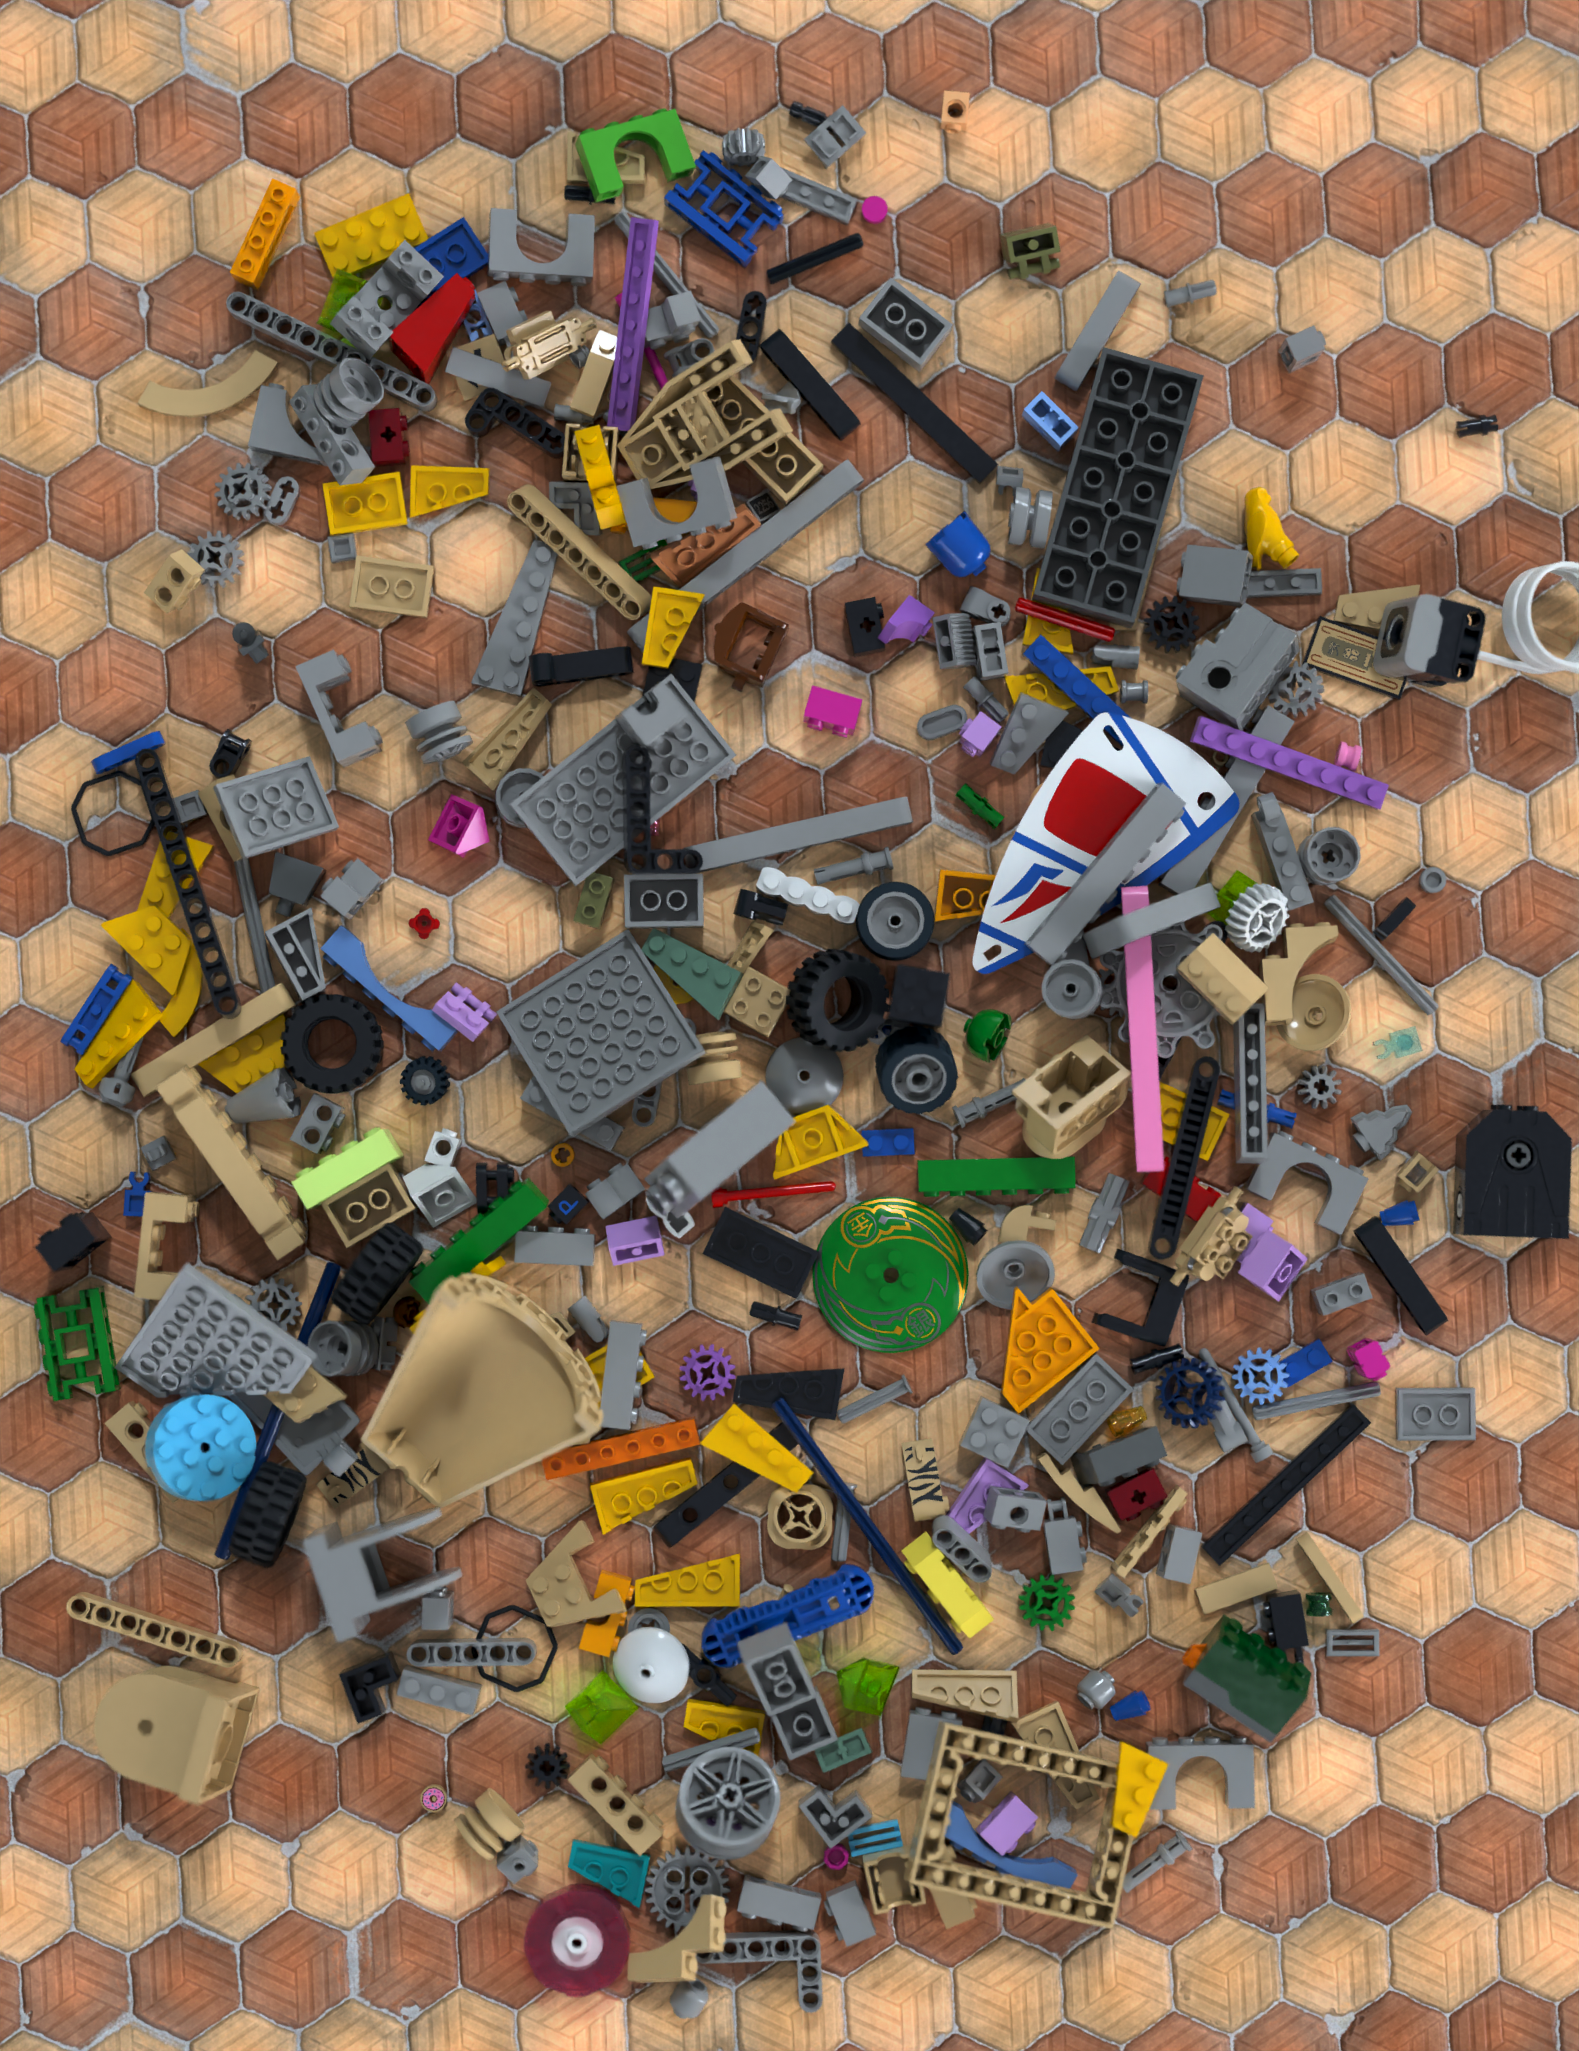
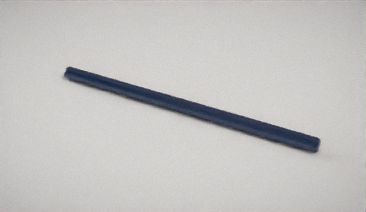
M326 1263L297 1338L306 1347H308V1340L312 1331L320 1324L341 1270V1266L338 1264ZM272 1403L258 1439L254 1454L256 1457L251 1472L239 1488L217 1545L215 1556L220 1559L228 1560L230 1558L229 1545L240 1509L259 1467L268 1460L285 1413L274 1403Z
M783 1398L776 1400L772 1404L775 1413L952 1655L959 1653L963 1649L959 1639Z

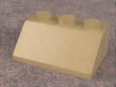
M1214 933L1176 968V971L1231 1026L1269 989Z

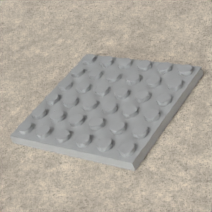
M629 929L496 1011L572 1138L706 1054Z

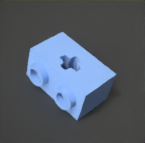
M1042 391L1024 408L1022 417L1058 452L1076 435L1079 428Z

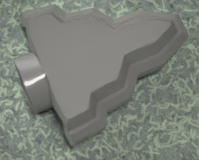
M1408 1105L1393 1106L1385 1112L1374 1110L1368 1114L1360 1112L1350 1118L1357 1131L1352 1137L1364 1153L1371 1150L1381 1161L1391 1152L1390 1146L1397 1140L1398 1130L1406 1125L1412 1111Z

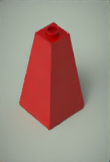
M458 273L392 330L393 333L389 337L390 350L417 379L427 384H430L446 351L449 349L475 301V286L467 277L462 279Z

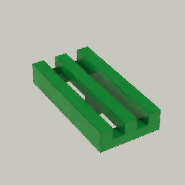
M666 540L657 541L658 546L646 550L642 549L619 561L620 566L632 577L631 574L654 563V561L650 557L629 569L626 565L662 546L665 547L668 545ZM655 565L632 578L640 582L661 571L658 565Z

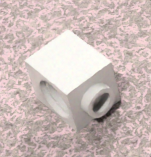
M445 1128L442 1129V1132L435 1131L424 1161L439 1166L452 1167L462 1140L456 1138L457 1133ZM442 1140L448 1141L451 1145V1150L447 1155H442L438 1152L437 1146Z

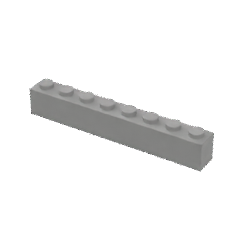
M1268 705L1264 710L1258 709L1251 722L1255 725L1249 734L1281 745L1295 721ZM1232 756L1229 757L1225 764L1228 770L1223 778L1239 798L1238 812L1206 841L1160 875L1161 881L1158 884L1159 886L1174 895L1195 888L1265 772V768ZM1214 795L1210 799L1205 797L1200 808L1203 810L1213 808L1215 805Z
M1157 783L1024 945L1049 965L1062 961L1068 953L1066 948L1071 942L1075 944L1083 936L1084 931L1082 929L1088 922L1092 924L1101 913L1099 909L1104 902L1107 904L1111 902L1118 893L1115 889L1121 882L1126 883L1134 874L1133 867L1138 861L1140 863L1144 862L1150 855L1151 851L1149 848L1155 841L1159 843L1168 832L1166 830L1167 826L1172 821L1175 823L1185 812L1182 808L1186 805V802L1165 784Z

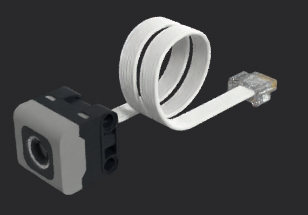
M1564 561L1531 568L1515 578L1508 588L1502 607L1503 631L1510 648L1523 662L1480 651L1486 622L1482 609L1434 595L1423 594L1393 601L1386 605L1373 659L1375 671L1384 676L1431 688L1443 686L1446 683L1456 684L1471 680L1475 673L1477 659L1532 674H1545L1564 670L1579 674V637L1571 652L1562 660L1550 654L1541 645L1535 635L1531 621L1532 597L1537 584L1547 573H1553L1565 578L1575 587L1579 594V563ZM1468 614L1472 619L1471 625H1469V618L1467 617Z

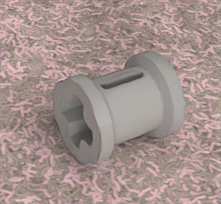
M1121 680L1120 702L1142 701L1143 704H1147L1148 680H1143L1142 683H1127L1126 680Z

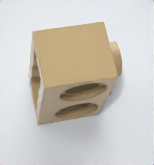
M181 549L167 557L144 594L166 613L175 609L181 610L189 600L187 596L190 591H194L202 581L200 577L205 569Z

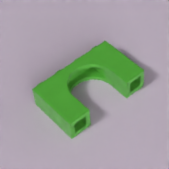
M666 108L659 109L647 117L637 115L630 118L628 122L621 124L619 122H612L605 125L603 129L596 131L594 128L586 129L580 133L575 143L595 203L620 196L624 186L614 160V149L622 142L638 140L651 146L659 157L667 182L689 177L696 168L676 109L669 111Z

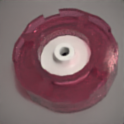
M570 1884L547 1894L536 1905L526 1928L524 1951L535 1977L545 1987L564 1993L566 1996L584 1997L610 1986L621 1974L629 1955L631 1928L620 1903L610 1893L589 1884Z

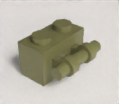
M1046 223L999 234L1004 260L1009 263L1017 262V267L1008 269L1009 279L1019 277L1021 280L1028 278L1031 274L1039 272L1046 274L1050 273L1052 269L1060 268L1058 258L1049 259V254L1061 252L1055 225ZM1039 257V262L1027 265L1026 260Z

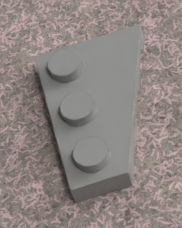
M1020 692L990 760V765L1015 775L1069 712Z

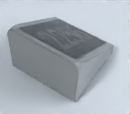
M767 490L745 502L747 508L759 519L761 524H764L781 511Z

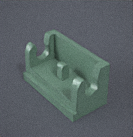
M862 1728L843 1735L838 1740L814 1750L823 1773L873 1752Z

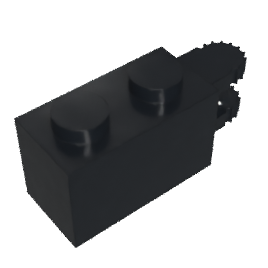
M1292 1590L1266 1595L1267 1602H1263L1265 1618H1270L1271 1628H1267L1269 1643L1274 1644L1275 1648L1281 1649L1285 1654V1649L1294 1648L1295 1662L1304 1665L1301 1647L1309 1646L1300 1592Z

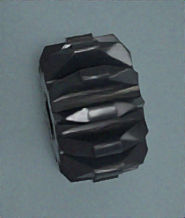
M546 1743L545 1751L537 1745L535 1747L536 1754H528L527 1758L532 1762L526 1763L525 1769L533 1770L528 1774V1778L533 1779L537 1777L538 1779L535 1783L537 1787L540 1786L542 1781H545V1788L550 1789L551 1781L556 1786H559L561 1784L559 1777L562 1779L567 1778L568 1773L563 1769L570 1768V1763L562 1762L568 1756L566 1752L560 1755L557 1754L560 1750L559 1745H556L554 1751H551L550 1743ZM546 1760L552 1765L550 1771H546V1767L541 1766V1764L544 1765Z

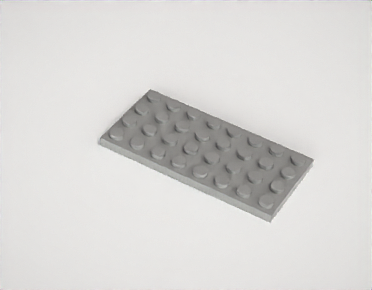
M672 674L661 682L670 690L687 715L683 718L684 725L670 735L667 732L662 734L664 740L648 751L650 756L651 825L736 756ZM645 696L633 704L639 713L649 715L651 706ZM615 719L509 804L575 886L624 847L622 758L625 750L635 744ZM632 750L630 760L634 764H640L642 761L641 753L637 750ZM633 776L630 780V785L634 790H641L643 783L639 777ZM636 802L632 803L631 813L636 817H640L643 813L642 806ZM633 829L631 839L636 838L642 831Z

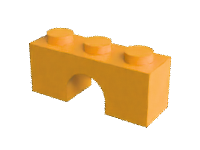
M602 1569L593 1598L597 1599L612 1589H617L624 1604L626 1600L631 1601L635 1586L630 1585L632 1578ZM628 1611L620 1614H610L609 1618L603 1622H594L587 1619L579 1649L609 1657L611 1651L616 1652L620 1636L616 1635L618 1625L624 1626Z

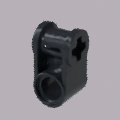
M227 729L222 735L218 748L210 761L209 766L212 774L217 779L233 774L235 776L242 760L246 757L251 747L252 740H244L232 734V730ZM221 762H228V771L224 774L217 773V766Z

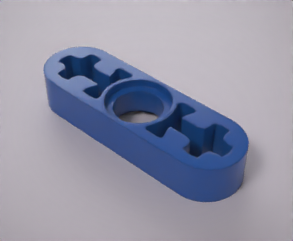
M160 731L152 732L93 759L91 763L96 774L105 773L134 760L136 754L142 749L148 748L154 751L165 745V741Z

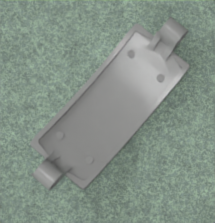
M233 1294V1295L236 1296L238 1299H240L241 1301H243V1300H242L240 1297H238L236 1294ZM235 1392L233 1395H228L262 1430L272 1402L263 1394L247 1395L246 1392ZM344 1400L332 1403L327 1406V1409L320 1413L312 1414L309 1419L301 1423L294 1422L285 1414L274 1443L304 1475H309L323 1461L335 1475L340 1477L358 1459L357 1454L344 1438L360 1423V1418Z

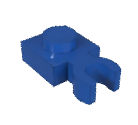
M130 1172L129 1181L133 1185V1190H125L123 1216L143 1217L145 1192H153L145 1191L151 1179L149 1172H144V1180L142 1182L136 1180V1172Z

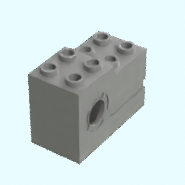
M1246 602L1241 608L1237 607L1233 611L1229 619L1231 621L1226 629L1222 628L1216 635L1214 640L1216 643L1214 644L1206 639L1202 645L1198 644L1191 654V661L1187 666L1183 665L1176 675L1180 697L1224 725L1241 731L1246 727L1300 651L1297 634L1281 624H1276L1270 617Z

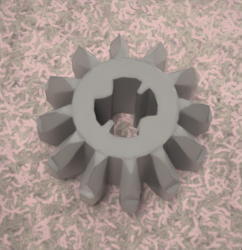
M748 127L745 129L737 128L736 131H728V134L723 136L722 141L724 160L729 162L730 165L737 164L739 167L743 165L750 167V164H755L765 154L763 134L758 133L756 129L749 130Z
M1316 1065L1311 1066L1312 1075L1305 1070L1302 1074L1307 1080L1299 1079L1297 1081V1084L1304 1085V1089L1297 1091L1298 1095L1306 1093L1307 1096L1303 1098L1302 1102L1307 1104L1312 1099L1311 1108L1313 1109L1318 1107L1319 1102L1321 1107L1326 1109L1328 1107L1327 1100L1335 1104L1337 1100L1332 1094L1340 1095L1342 1092L1339 1089H1334V1085L1342 1083L1341 1080H1332L1337 1072L1333 1070L1326 1075L1328 1068L1325 1065L1321 1067L1320 1073ZM1319 1080H1321V1085L1325 1087V1090L1319 1091L1320 1094H1317L1318 1090L1314 1088V1084L1319 1083Z

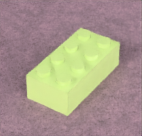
M376 1127L363 1135L365 1137L363 1141H351L341 1147L342 1153L339 1155L329 1154L318 1161L320 1166L315 1169L307 1167L295 1174L297 1179L291 1183L307 1210L320 1206L321 1202L384 1165L393 1163L404 1155L389 1129Z

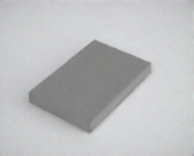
M1474 1387L1395 1388L1397 1441L1476 1440Z

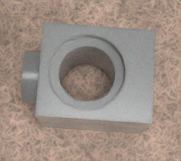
M761 156L745 175L765 197L777 199L784 195L788 189L787 185L792 180L772 158Z

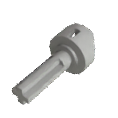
M144 1037L118 1062L114 1078H102L98 1088L102 1101L119 1107L132 1101L136 1088L131 1086L128 1080ZM115 1088L120 1089L118 1094L113 1093Z

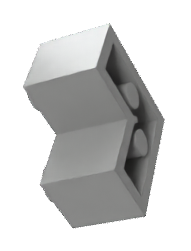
M691 291L669 296L662 305L649 308L644 348L650 347L651 350L663 347L665 342L674 340L675 343H679L689 339V335L695 331V327L701 321Z
M358 858L355 862L351 860L342 870L344 875L341 878L338 876L335 879L330 878L321 888L324 891L321 897L350 920L384 881Z
M819 1784L799 1799L800 1809L830 1849L873 1817L872 1810L857 1790L835 1805Z

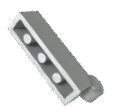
M1270 792L1257 797L1259 811L1254 812L1251 816L1275 886L1288 899V911L1313 903L1314 901L1285 816L1274 793Z

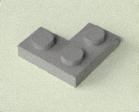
M549 482V500L557 508L574 509V524L586 535H602L588 482Z

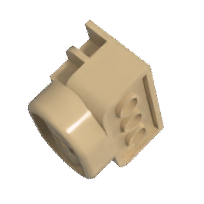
M1085 1035L1063 1053L1054 1055L1047 1065L1034 1070L1027 1080L1012 1090V1094L1017 1098L1015 1110L1024 1119L1022 1135L1026 1145L1034 1153L1049 1159H1061L1074 1154L1103 1130L1107 1117L1124 1103L1132 1073L1088 1035Z

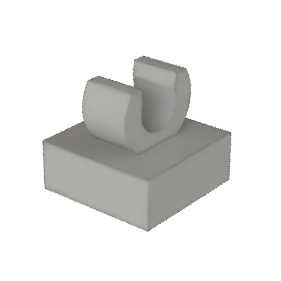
M997 466L996 484L998 485L999 495L1003 494L1005 486L1013 488V496L1016 487H1022V468Z
M162 1136L141 1147L152 1171L177 1159L166 1136Z

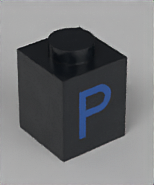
M569 1184L548 1205L551 1209L548 1214L558 1224L562 1221L568 1224L590 1201L572 1184Z

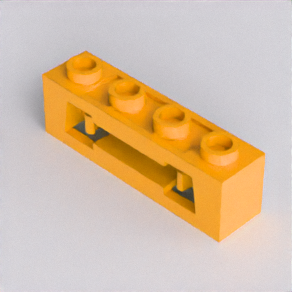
M272 178L230 270V274L235 281L259 290L300 199L295 188Z

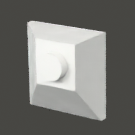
M424 1164L403 1176L410 1196L433 1228L477 1203V1198L455 1167Z

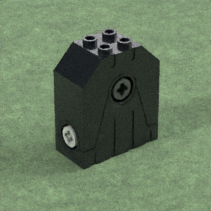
M1491 1105V1110H1482L1456 1135L1453 1234L1569 1239L1568 1216H1570L1572 1138L1547 1112L1538 1111L1539 1106H1517V1110H1512V1105ZM1511 1152L1515 1153V1158H1511Z

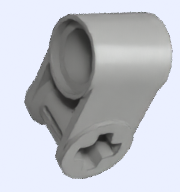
M700 338L666 352L664 358L669 360L674 372L673 378L704 359L696 355L699 348L707 347L710 349L709 355L715 352L713 344L708 339ZM677 359L680 360L682 365L681 367L679 366Z
M970 586L960 607V612L968 613L974 619L982 620L988 624L1000 622L1001 627L1005 626L1011 617L1010 607L1007 602L973 586ZM1001 608L1005 616L1000 615L997 619L993 611H998Z

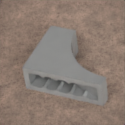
M269 383V387L261 385L248 443L249 448L255 452L327 466L318 449L306 443L296 433L289 412L290 395L287 390H284V386Z

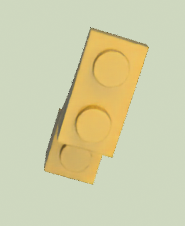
M600 425L574 431L601 530L626 523Z

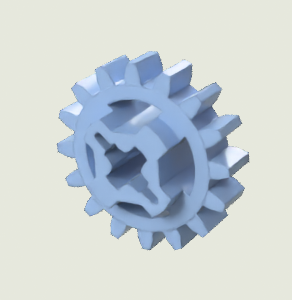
M1261 1347L1257 1348L1256 1354L1250 1349L1247 1351L1248 1358L1242 1355L1239 1356L1238 1359L1242 1364H1235L1233 1366L1238 1371V1374L1232 1375V1379L1239 1382L1234 1388H1242L1243 1392L1240 1397L1243 1398L1249 1395V1403H1253L1256 1398L1259 1399L1260 1405L1264 1404L1265 1398H1268L1272 1403L1275 1401L1274 1394L1279 1397L1283 1395L1280 1387H1288V1384L1283 1381V1378L1290 1376V1373L1283 1372L1287 1363L1280 1364L1278 1362L1281 1358L1280 1354L1272 1357V1349H1268L1266 1354L1263 1353ZM1265 1359L1268 1360V1362L1262 1365H1257L1252 1360ZM1274 1368H1276L1278 1373L1277 1383L1272 1376ZM1244 1369L1249 1373V1382L1247 1384L1244 1381ZM1255 1370L1257 1372L1262 1370L1266 1372L1264 1376L1266 1382L1264 1380L1258 1382L1255 1379L1257 1377ZM1259 1387H1264L1266 1390H1269V1392L1257 1393L1254 1392V1390Z

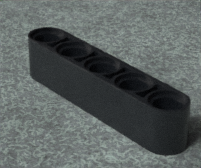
M778 329L759 345L764 355L782 376L795 386L802 399L837 439L842 441L861 425L857 416L782 330Z
M1376 1216L1354 1230V1234L1426 1336L1448 1321L1436 1300Z

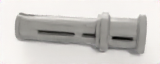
M885 847L883 851L868 854L865 852L860 858L815 868L814 873L817 885L862 873L873 875L874 871L886 868L892 870L894 867L889 848Z
M1025 1078L981 1099L975 1096L969 1103L960 1107L953 1106L952 1110L960 1127L964 1128L966 1123L977 1118L984 1119L987 1116V1112L1016 1100L1017 1098L1012 1094V1090L1023 1083Z
M1180 1830L1176 1831V1835L1165 1844L1160 1843L1155 1853L1125 1874L1122 1887L1127 1893L1164 1865L1174 1864L1177 1857L1185 1851L1190 1852L1193 1849Z

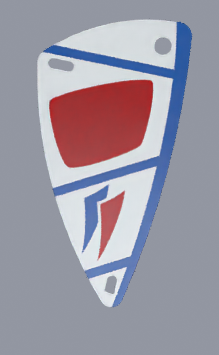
M1113 713L1099 714L1078 736L1048 775L1010 841L993 882L979 927L972 958L975 970L981 974H989L1034 953L1024 945L1157 783L1165 784L1186 802V805L1182 808L1185 812L1175 823L1172 821L1167 826L1166 830L1168 832L1159 843L1155 841L1149 848L1151 853L1142 863L1138 861L1133 867L1134 874L1126 883L1121 882L1115 889L1118 893L1108 904L1104 902L1099 909L1101 911L1100 915L1121 903V887L1148 885L1181 861L1234 817L1238 812L1240 804L1236 793L1204 758L1173 736L1129 717ZM1106 725L1112 726L1123 742L1124 747L1122 750H1115L1105 736L1103 728ZM1203 792H1210L1215 797V805L1209 810H1203L1198 805V797ZM999 945L1002 949L1001 953L988 961L983 953L992 946Z

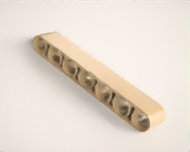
M526 484L509 494L507 498L509 509L624 617L629 620H637L650 610L652 596L536 487Z
M280 983L241 1006V1012L236 1018H221L133 1072L131 1077L143 1097H147L158 1091L156 1089L157 1085L184 1066L188 1065L190 1069L197 1067L198 1063L208 1060V1057H213L221 1049H226L292 1009L296 1004L283 983Z
M77 1593L68 1600L66 1605L67 1613L74 1619L226 1668L233 1667L243 1656V1647L235 1640L91 1593ZM76 1599H81L86 1603V1610L84 1612L77 1610L75 1606ZM101 1607H106L110 1610L111 1618L109 1620L101 1617ZM127 1615L135 1618L136 1626L134 1628H130L125 1624V1617ZM150 1624L159 1625L161 1629L159 1636L151 1634L149 1630ZM175 1632H182L185 1635L186 1642L184 1644H179L175 1641ZM200 1640H207L210 1643L211 1650L209 1652H204L200 1649ZM225 1648H231L235 1651L236 1658L234 1660H228L224 1656Z

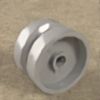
M1016 487L1008 520V544L1021 546L1025 541L1027 530H1030L1029 543L1031 547L1045 548L1052 507V491L1039 490L1036 493L1033 506L1030 505V489Z
M518 768L508 772L500 780L495 793V807L499 816L507 824L516 828H527L509 804L544 777L540 772L530 768Z
M1074 959L1062 960L1051 966L1042 982V995L1047 1006L1061 1017L1071 1020L1084 1019L1093 1014L1100 1006L1104 994L1103 982L1098 973L1084 962ZM1074 984L1076 991L1072 994L1068 993V990H1071L1070 986Z

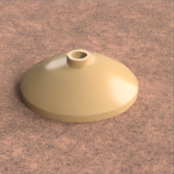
M1310 974L1299 977L1295 980L1292 995L1293 1020L1290 1025H1278L1276 1027L1281 1037L1297 1049L1303 1051L1325 1049L1338 1041L1349 1025L1351 1018L1349 996L1342 985L1328 976ZM1322 1013V1018L1316 1021V1015Z

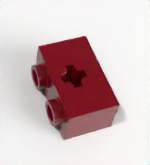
M400 408L369 411L372 462L375 467L406 464V457L410 456L409 441H404V431H408L407 416L402 415ZM388 432H392L395 436L392 437L391 442L386 440Z
M1152 1467L1146 1468L1105 1489L1121 1521L1126 1519L1127 1522L1141 1515L1140 1511L1147 1507L1152 1510L1164 1504L1163 1499L1168 1497ZM1135 1490H1138L1140 1493L1144 1492L1141 1495L1142 1500L1139 1502L1135 1499L1131 1500Z

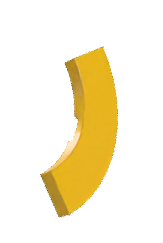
M182 928L181 930L192 940L185 928ZM194 942L187 956L186 966L181 975L177 993L171 997L170 1002L162 1012L163 1016L159 1019L174 1038L183 1031L193 1017L202 991L203 974Z

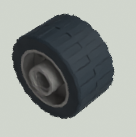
M907 1026L887 1036L878 1048V1054L875 1058L876 1073L882 1093L894 1108L909 1114L929 1113L943 1106L951 1098L957 1086V1066L949 1043L945 1041L940 1033L935 1032L934 1029L929 1027Z

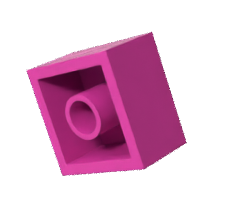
M812 685L803 722L808 724V728L814 730L830 729L833 735L847 738L848 735L853 736L863 699Z

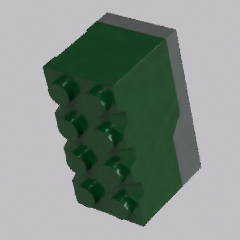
M1223 1615L1201 1644H1192L1186 1650L1182 1658L1183 1664L1187 1666L1183 1685L1271 1743L1307 1699L1311 1672L1302 1663L1292 1664L1286 1660L1287 1656L1281 1649H1270L1265 1646V1641L1260 1635L1244 1632L1242 1630L1243 1626L1236 1619H1230Z

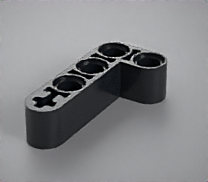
M484 389L465 417V424L472 436H485L494 423L498 421L550 457L555 459L563 457L565 435L498 389ZM489 397H497L499 399L498 404L494 407L486 406L485 402ZM511 411H518L520 418L517 421L511 422L507 420V415ZM476 418L484 420V425L479 429L471 427L472 421ZM533 425H538L542 428L541 433L537 436H532L528 433L529 428ZM547 435L555 443L560 440L562 447H555L553 449L551 442L546 439Z
M628 646L554 656L552 653H539L529 656L532 684L536 687L618 677L634 673L631 647Z

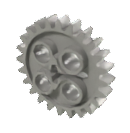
M689 1845L686 1846L683 1853H681L677 1846L675 1855H672L667 1850L665 1852L666 1860L658 1857L657 1863L659 1867L651 1866L650 1871L655 1876L648 1875L646 1881L652 1884L645 1887V1892L652 1893V1895L646 1898L647 1903H654L650 1908V1912L659 1911L657 1921L663 1918L667 1919L666 1928L674 1923L675 1932H678L681 1926L686 1927L698 1908L693 1902L697 1897L715 1895L723 1897L724 1903L729 1901V1897L723 1894L730 1892V1886L723 1885L729 1881V1876H721L725 1866L716 1867L718 1859L713 1858L709 1860V1856L700 1855V1852L697 1850L693 1853L690 1851ZM686 1866L690 1867V1912L685 1911L684 1887ZM672 1870L680 1872L682 1878L674 1882L668 1878L667 1874ZM699 1870L705 1871L708 1878L705 1881H697L693 1876L694 1873ZM671 1897H677L681 1900L682 1904L677 1908H673L668 1905L667 1901Z

